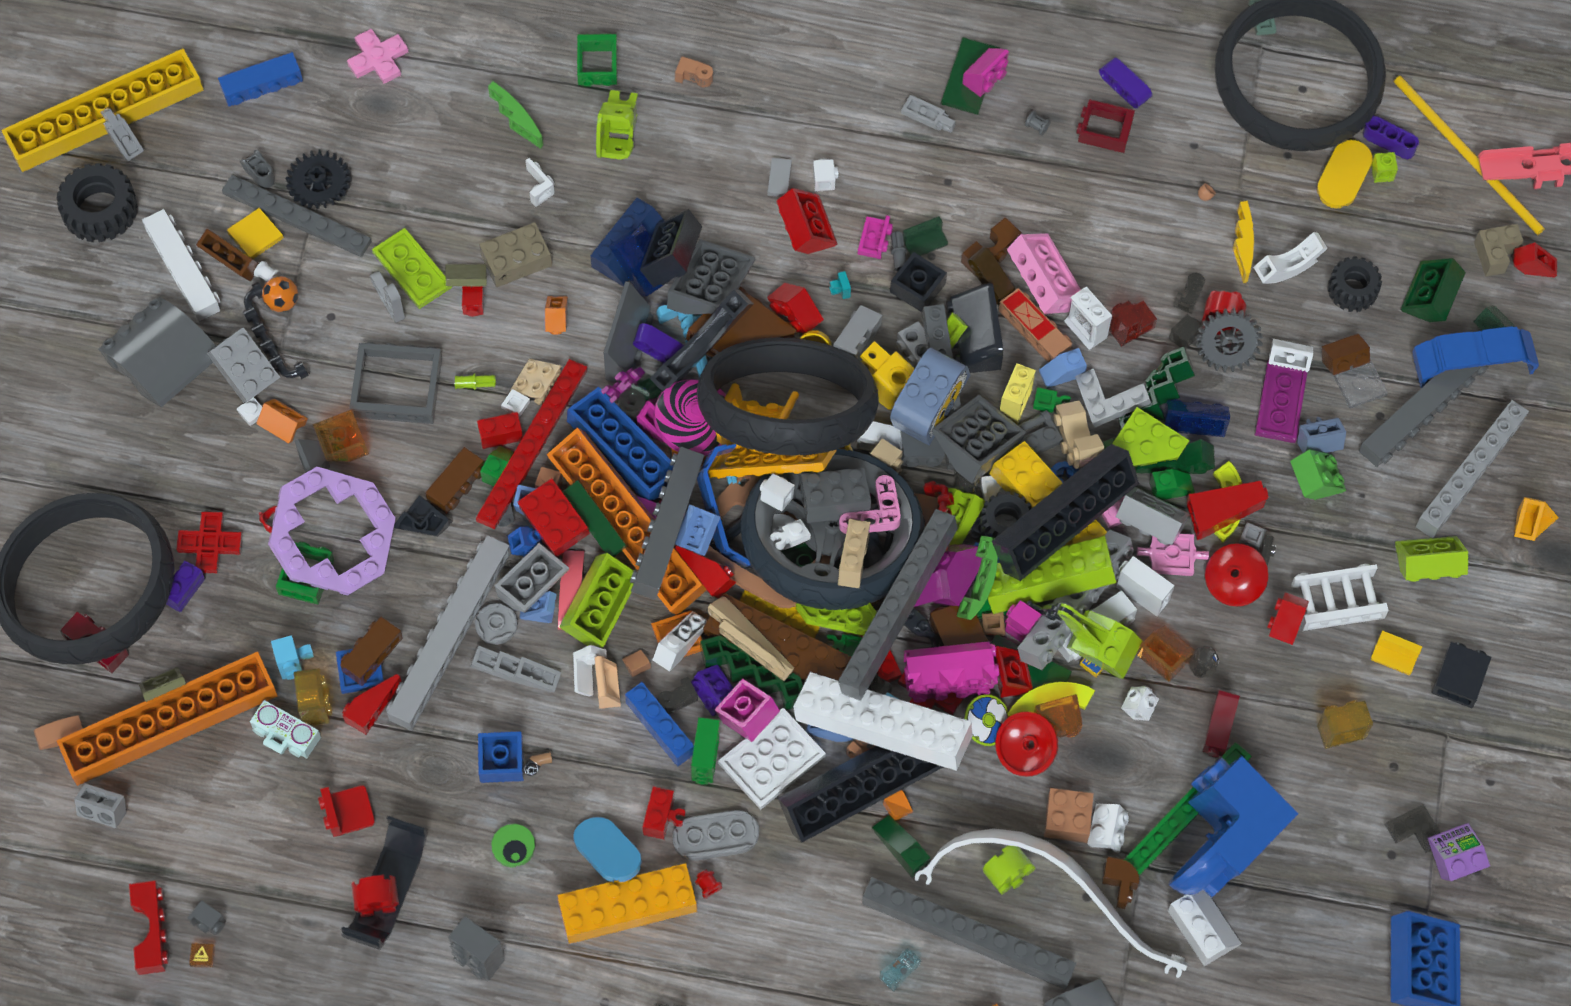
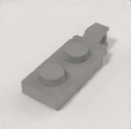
M912 95L909 96L901 109V114L940 131L943 129L950 133L955 128L956 121L950 119L945 110Z
M108 108L101 111L106 120L103 125L125 161H130L144 151L124 118L119 114L114 115L112 110Z

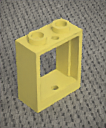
M1018 363L1003 393L1000 405V412L1016 425H1018L1032 393L1036 370Z

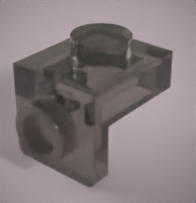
M1265 535L1260 554L1268 566L1270 557H1274L1276 545L1273 544V536Z

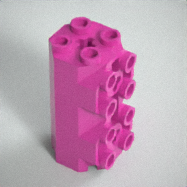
M980 642L905 650L903 660L907 662V665H905L904 674L909 697H912L914 702L920 703L926 701V699H947V694L951 692L956 693L957 698H965L971 694H978L979 696L990 694V689L994 688L995 684H998L997 677H999L998 664H994V657H996L995 644Z

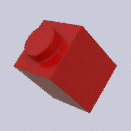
M462 286L463 315L471 317L484 315L483 286Z

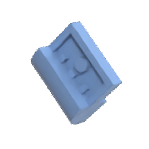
M689 504L675 544L705 556L720 516Z

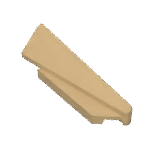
M721 597L708 606V614L721 623L719 625L720 634L781 680L785 681L794 670V667L726 597Z

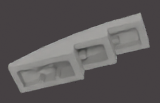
M481 646L477 647L470 667L485 673L553 693L561 675V672L527 658L521 657L519 659L501 651L496 653Z

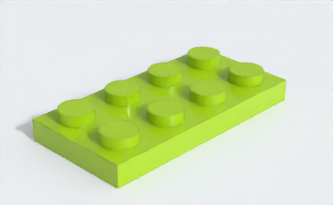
M405 228L372 249L375 257L418 309H421L452 288V286H446V276Z

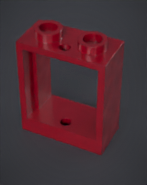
M1089 99L1087 107L1083 106L1081 118H1084L1083 123L1079 122L1076 134H1079L1078 142L1124 153L1135 110ZM1094 115L1123 122L1120 138L1117 139L1086 131L1090 116Z

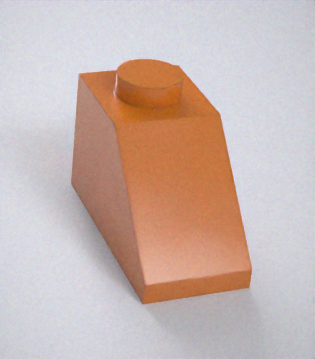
M547 296L545 332L555 335L566 332L568 297Z

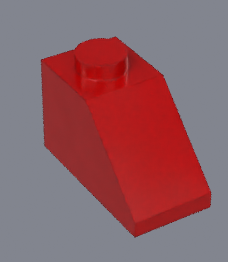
M1536 242L1514 249V267L1525 275L1557 277V258Z

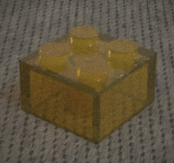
M320 668L294 672L298 712L301 721L310 726L329 723L332 707L328 697L330 691L326 675L321 674Z
M1357 700L1350 701L1341 707H1337V705L1327 707L1317 724L1325 749L1364 740L1373 726L1366 702H1358Z

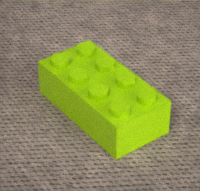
M608 553L596 556L559 628L586 646L604 647L632 593L633 583L630 582L633 570Z

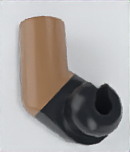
M551 753L531 756L525 764V773L529 776H534L542 764L552 763Z

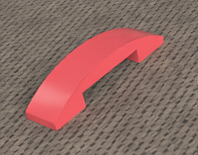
M566 550L563 552L562 562L570 570L561 577L559 630H562L559 626L582 584L585 551Z

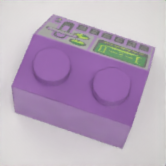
M1468 823L1428 837L1441 879L1453 881L1490 867L1484 846Z

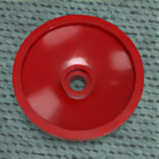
M1229 544L1218 549L1209 559L1205 570L1206 584L1213 597L1221 603L1233 607L1246 606L1256 601L1264 593L1269 579L1268 566L1263 556L1254 548L1244 544ZM1238 570L1239 575L1232 577V571Z
M1016 713L1007 718L997 732L995 743L997 756L1002 765L1015 775L1030 777L1041 774L1051 766L1056 758L1058 751L1057 733L1049 720L1038 713ZM1031 740L1034 742L1033 748L1029 747V742Z

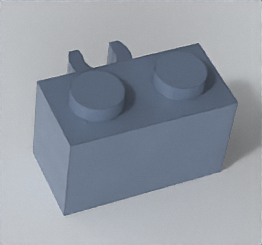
M1317 417L1315 423H1311L1310 419H1307L1305 425H1300L1297 444L1302 453L1309 449L1323 453L1343 450L1346 430L1339 418L1322 421L1320 417Z

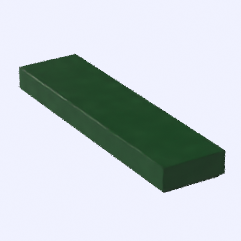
M579 480L562 492L605 553L615 557L627 547L624 540Z

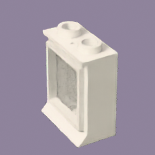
M1086 286L1070 297L1072 299L1070 312L1064 322L1090 350L1107 338L1112 315Z

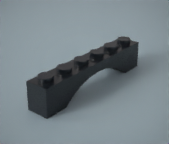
M733 290L718 306L702 328L676 354L667 360L650 379L662 391L671 387L674 383L680 382L754 304L740 290Z

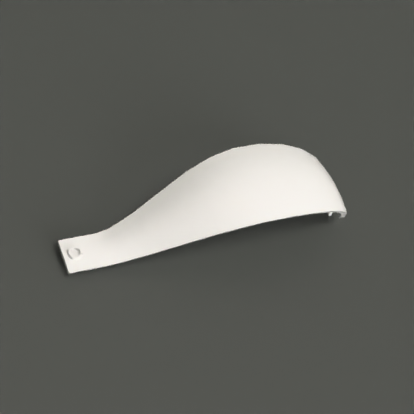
M1002 829L971 831L955 837L945 844L924 870L918 871L915 875V880L917 881L921 874L927 875L926 884L929 885L932 881V871L941 858L954 848L971 843H999L1024 848L1046 857L1067 872L1081 885L1119 932L1137 950L1152 959L1167 964L1165 967L1166 974H1168L1171 967L1177 968V978L1181 976L1182 970L1186 971L1187 962H1184L1185 958L1172 954L1170 957L1146 945L1123 921L1088 873L1070 855L1050 842L1029 834Z

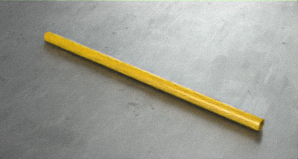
M1402 76L1397 77L1394 80V84L1482 176L1478 157ZM1486 180L1536 235L1544 231L1545 228L1500 180Z

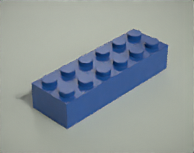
M597 387L567 409V422L574 430L579 428L588 434L623 480L639 497L654 502L658 499L662 486H667L668 482H665L664 479L668 469L672 470L673 468L670 465L671 460L615 402L611 403L609 401L611 398L606 393L603 394L600 387Z

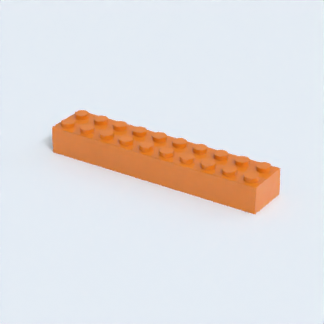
M576 428L553 448L547 456L570 486L577 480L581 482L626 543L627 547L622 551L638 570L639 566L636 565L639 554H644L645 549L641 547L645 536H650L651 532L647 531L650 521L655 519L588 434ZM674 545L657 596L671 613L678 615L707 589L675 550L676 545Z
M255 652L187 682L181 687L147 702L144 701L56 741L70 774L78 786L262 704L264 700L269 701L278 696L259 653Z

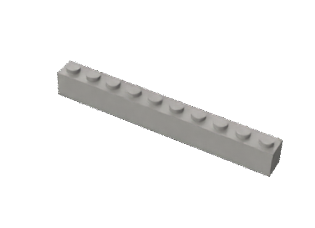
M488 535L484 541H480L475 558H471L468 562L467 572L459 578L457 582L458 588L455 593L450 594L447 600L448 606L445 611L440 612L435 629L432 628L429 631L426 645L424 647L421 646L419 649L417 661L414 665H410L407 671L408 677L404 683L401 682L398 686L395 700L389 702L386 709L389 721L408 730H413L511 554L510 545Z

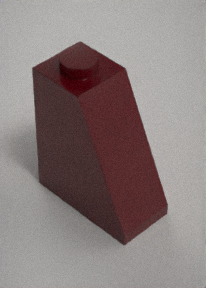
M1218 691L1202 752L1207 753L1211 757H1222L1226 752L1240 698L1239 695Z

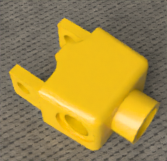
M874 341L861 354L860 358H862L861 362L868 368L876 383L879 403L886 409L891 410L915 368L897 351L889 355ZM873 353L875 358L872 359L868 354Z

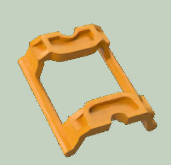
M733 383L724 399L730 404L732 402L734 406L753 414L770 418L788 419L799 397V393L796 391L792 392L785 406H779L775 403L761 406L754 400L743 401L739 385ZM716 433L717 442L721 445L727 444L729 446L735 444Z

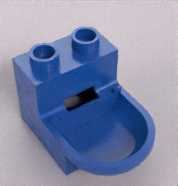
M1242 756L1231 764H1228L1221 757L1211 767L1208 766L1191 783L1198 793L1188 803L1213 827L1214 834L1207 833L1205 835L1208 840L1169 881L1168 885L1179 893L1196 895L1204 890L1212 898L1229 880L1240 875L1298 815L1296 810Z

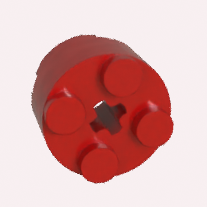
M1211 291L1210 296L1206 300L1202 322L1204 320L1209 322V315L1216 317V311L1223 314L1224 309H1227L1228 313L1235 309L1236 314L1243 310V316H1245L1246 303L1242 299V294L1239 292ZM1233 327L1223 328V331L1232 330Z
M384 875L370 876L359 879V884L357 885L355 882L351 883L354 910L360 912L362 917L372 916L376 911L383 910V913L396 911V906L399 902L394 876H390V880L384 879Z

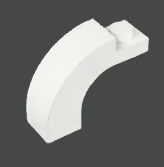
M1313 232L1291 251L1276 256L1267 255L1254 266V269L1262 283H1278L1310 268L1318 262L1316 258L1328 248L1319 233Z

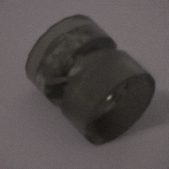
M626 390L619 397L618 407L637 425V416L645 405V398L637 390Z

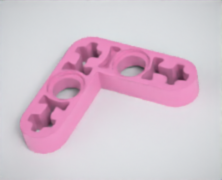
M882 475L876 480L875 491L879 510L850 512L841 515L839 529L842 533L846 534L848 527L846 522H849V519L865 521L868 518L874 519L876 522L870 525V532L890 531L900 526L901 515L895 482L892 477ZM882 484H886V486L888 487L887 492H884V486ZM884 500H892L893 504L886 506L882 502Z

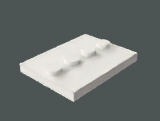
M782 708L753 742L745 738L718 760V764L761 810L826 756V753L792 716Z

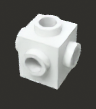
M1147 686L1131 687L1121 708L1133 720L1149 721L1159 698Z

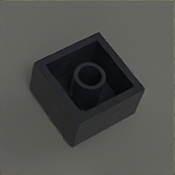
M913 252L891 280L890 293L923 312V308L929 306L946 285L947 272Z

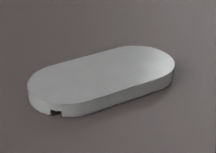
M742 810L688 817L682 820L683 827L675 828L673 832V845L677 853L688 860H703L741 854L751 850L756 845L759 838V826L753 816Z

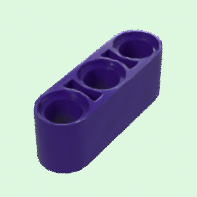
M1113 58L1099 69L1102 79L1133 108H1139L1152 97L1150 88L1118 58Z
M1373 116L1368 123L1366 122L1362 132L1366 140L1389 152H1395V155L1403 159H1411L1415 155L1419 140L1415 135L1377 116Z
M644 323L639 324L633 341V345L663 364L684 346L655 327Z

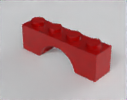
M156 880L129 884L130 905L134 912L145 915L150 922L147 937L142 943L134 947L135 970L138 975L165 972V964L169 963L168 952L167 950L164 951L163 944L167 942L166 930L162 929V922L165 921V911L160 905V901L164 900L163 888L158 886Z

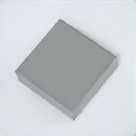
M1247 522L1239 543L1259 550L1266 529Z

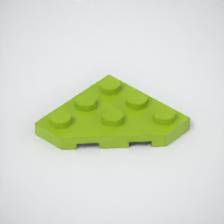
M1136 407L1112 444L1129 451L1133 466H1145L1161 461L1178 459L1190 440Z
M796 603V610L807 624L863 636L877 614L870 603L862 607L844 610L816 609Z

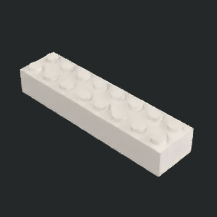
M811 672L794 704L796 721L956 771L973 736L971 721L867 690L862 700L859 701L842 694L837 680Z

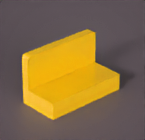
M1382 631L1371 660L1404 674L1411 675L1423 646Z

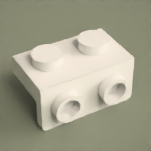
M1096 804L1087 844L1090 847L1111 848L1114 852L1119 853L1124 843L1125 826L1128 824V812L1119 804Z

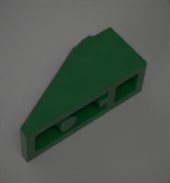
M890 815L872 827L875 834L911 878L915 877L918 871L924 870L930 863V856L921 845Z

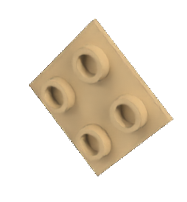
M529 359L511 390L513 389L524 396L535 398L534 402L541 405L558 379L561 366Z

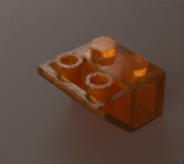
M1164 625L1153 631L1140 645L1137 656L1170 682L1197 652Z

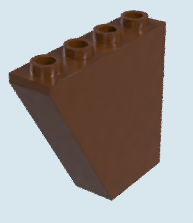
M740 286L738 290L754 305L706 355L712 359L720 351L722 352V350L730 346L750 340L794 338L797 330L790 323L778 317L776 312L765 307L760 300L749 295ZM702 314L688 329L686 340L689 341L713 314Z

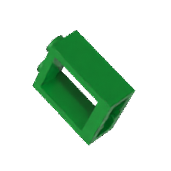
M616 34L577 35L578 85H617ZM612 51V72H583V52Z
M294 542L303 557L320 562L328 558L333 565L334 557L329 549L325 547H311L305 542ZM282 567L276 584L278 595L319 605L324 589L288 582L290 578Z
M698 717L691 763L692 781H695L697 784L707 785L708 783H713L720 739V720Z

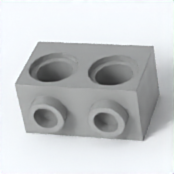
M919 321L898 332L896 341L898 349L901 352L904 351L907 361L915 368L922 358L918 355L924 354L927 351L925 331ZM908 339H914L915 341L909 342Z
M88 784L83 785L74 799L77 816L113 828L118 827L126 814L124 796Z

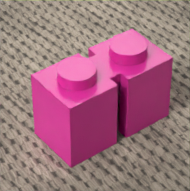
M1020 600L1016 606L1013 604L1006 614L1008 617L1005 620V632L1022 643L1040 620L1041 614Z

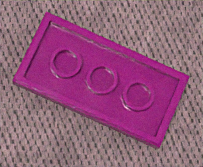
M1269 361L1267 362L1255 436L1296 443L1308 372L1305 370L1303 372L1302 370L1298 371V369L1294 370V368L1290 369L1289 367L1286 368L1285 366L1282 367L1281 365L1278 366L1277 364L1274 366L1273 363L1270 365Z

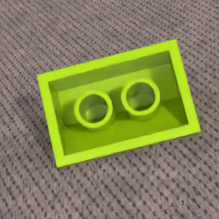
M1457 536L1395 541L1400 572L1405 580L1416 582L1425 578L1437 580L1447 576L1459 578L1461 575H1468V550Z

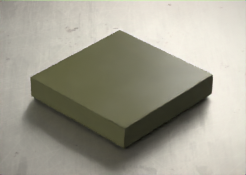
M445 264L446 286H487L486 264Z
M176 667L139 683V687L147 702L186 683L179 667Z

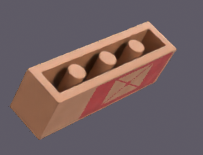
M1018 288L1000 301L999 312L1048 363L1058 355L1071 351L1072 342L1066 334L1063 335L1058 330L1056 323L1049 320L1040 307H1036L1031 302V298L1027 293H1023Z

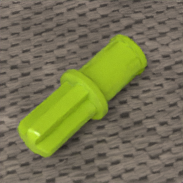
M476 374L470 376H455V389L474 388L476 390V387H494L496 385V377L494 375L476 376Z

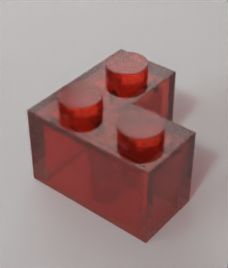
M1128 300L1123 304L1118 303L1112 308L1109 331L1122 347L1154 329L1157 318L1144 301L1138 304H1131Z

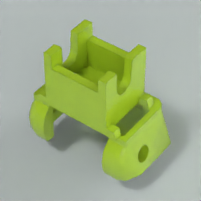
M610 90L608 102L602 104L597 118V158L604 157L621 160L628 158L632 154L634 147L633 133L637 120L638 93L631 92L629 99L622 101L620 100V91ZM610 132L629 135L628 140L610 138Z

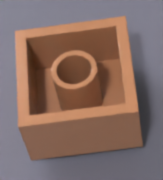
M1050 788L1044 837L1087 843L1090 835L1094 793Z

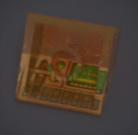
M352 409L313 424L326 461L351 462L369 455Z

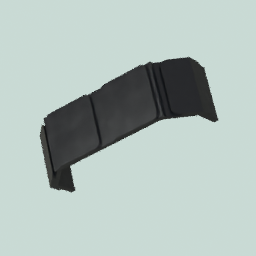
M387 816L388 829L384 847L372 876L384 875V879L390 880V876L395 877L399 902L396 906V911L391 913H383V910L376 911L374 915L362 917L360 912H356L354 920L349 927L342 926L341 928L343 938L381 950L393 931L405 897L420 864L427 838V830L425 828Z

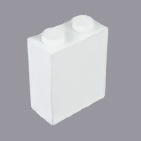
M1133 556L1129 562L1125 560L1120 566V573L1116 578L1118 579L1116 588L1120 591L1122 590L1123 593L1155 616H1158L1169 603L1175 585Z

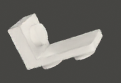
M528 158L526 159V168L540 183L535 185L530 191L531 203L537 207L554 194L555 184L549 175L546 176L542 172L537 162H533Z
M590 645L573 652L576 693L589 697L593 695L592 665L595 664L594 658L597 656L607 658L605 649Z

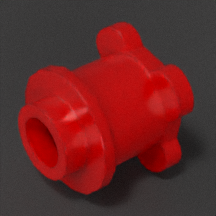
M704 870L696 876L695 884L699 885L702 889L704 899L723 888L722 883L717 882L715 879L714 871Z

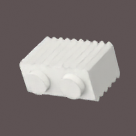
M1273 339L1269 353V364L1273 363L1274 366L1277 364L1278 366L1281 365L1282 367L1285 366L1286 368L1289 367L1290 369L1294 368V370L1298 369V371L1302 370L1303 372L1305 370L1308 372L1313 357V347Z

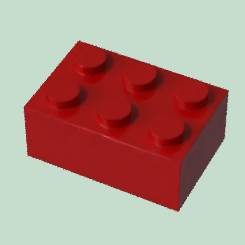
M552 478L517 502L520 510L556 557L590 534L584 521Z

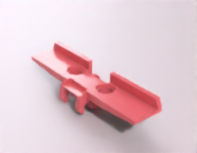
M1564 143L1554 146L1553 149L1534 150L1533 146L1483 150L1478 155L1483 180L1534 179L1533 188L1540 189L1543 181L1556 180L1555 187H1562L1564 175H1571V164L1567 166L1561 163V160L1565 159L1571 162V143Z

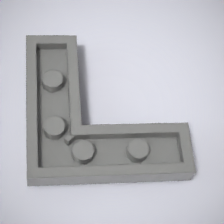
M1094 368L1075 376L1094 427L1134 411L1136 407L1142 408L1151 404L1144 383L1106 399Z

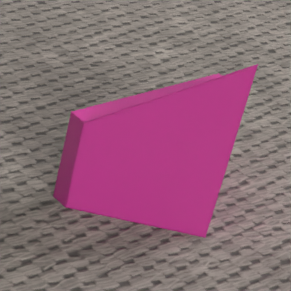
M654 398L645 403L637 416V426L645 434L665 443L659 436L654 424V410L658 398Z

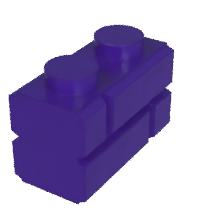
M184 561L179 567L180 570H177L174 574L172 589L166 605L178 612L184 609L205 580L202 570L187 561Z

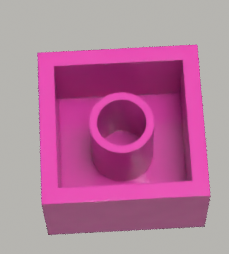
M744 679L714 709L723 724L751 742L780 712L772 697Z

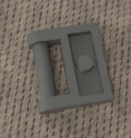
M1047 410L1040 412L1039 416L1018 425L1026 431L1041 423L1045 424L1046 427L1024 436L1021 443L1025 441L1037 455L1063 442V438Z

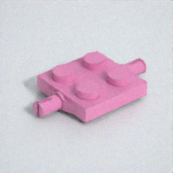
M1180 534L1173 545H1164L1151 535L1150 548L1137 547V556H1149L1151 569L1158 574L1193 576L1195 560H1208L1209 551H1196L1194 534Z

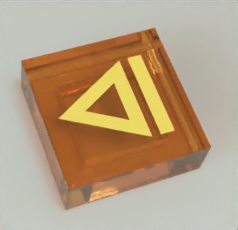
M191 943L190 967L213 968L215 945Z

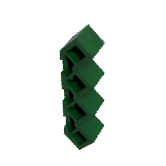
M1184 347L1165 353L1160 360L1161 364L1157 370L1153 369L1145 380V387L1151 404L1140 409L1158 421L1165 419L1161 405L1180 398L1176 383L1195 376L1192 363ZM1134 411L1119 417L1121 429Z
M1114 438L1102 442L1104 450L1114 442ZM1200 439L1187 444L1176 460H1166L1145 466H1134L1136 473L1140 474L1170 469L1188 474H1205L1207 471L1215 468L1214 445Z
M722 636L700 641V651L705 668L727 664L732 683L742 679L753 678L756 688L767 695L780 692L785 710L794 708V704L803 688L800 676L792 673L785 681L781 680L738 646Z

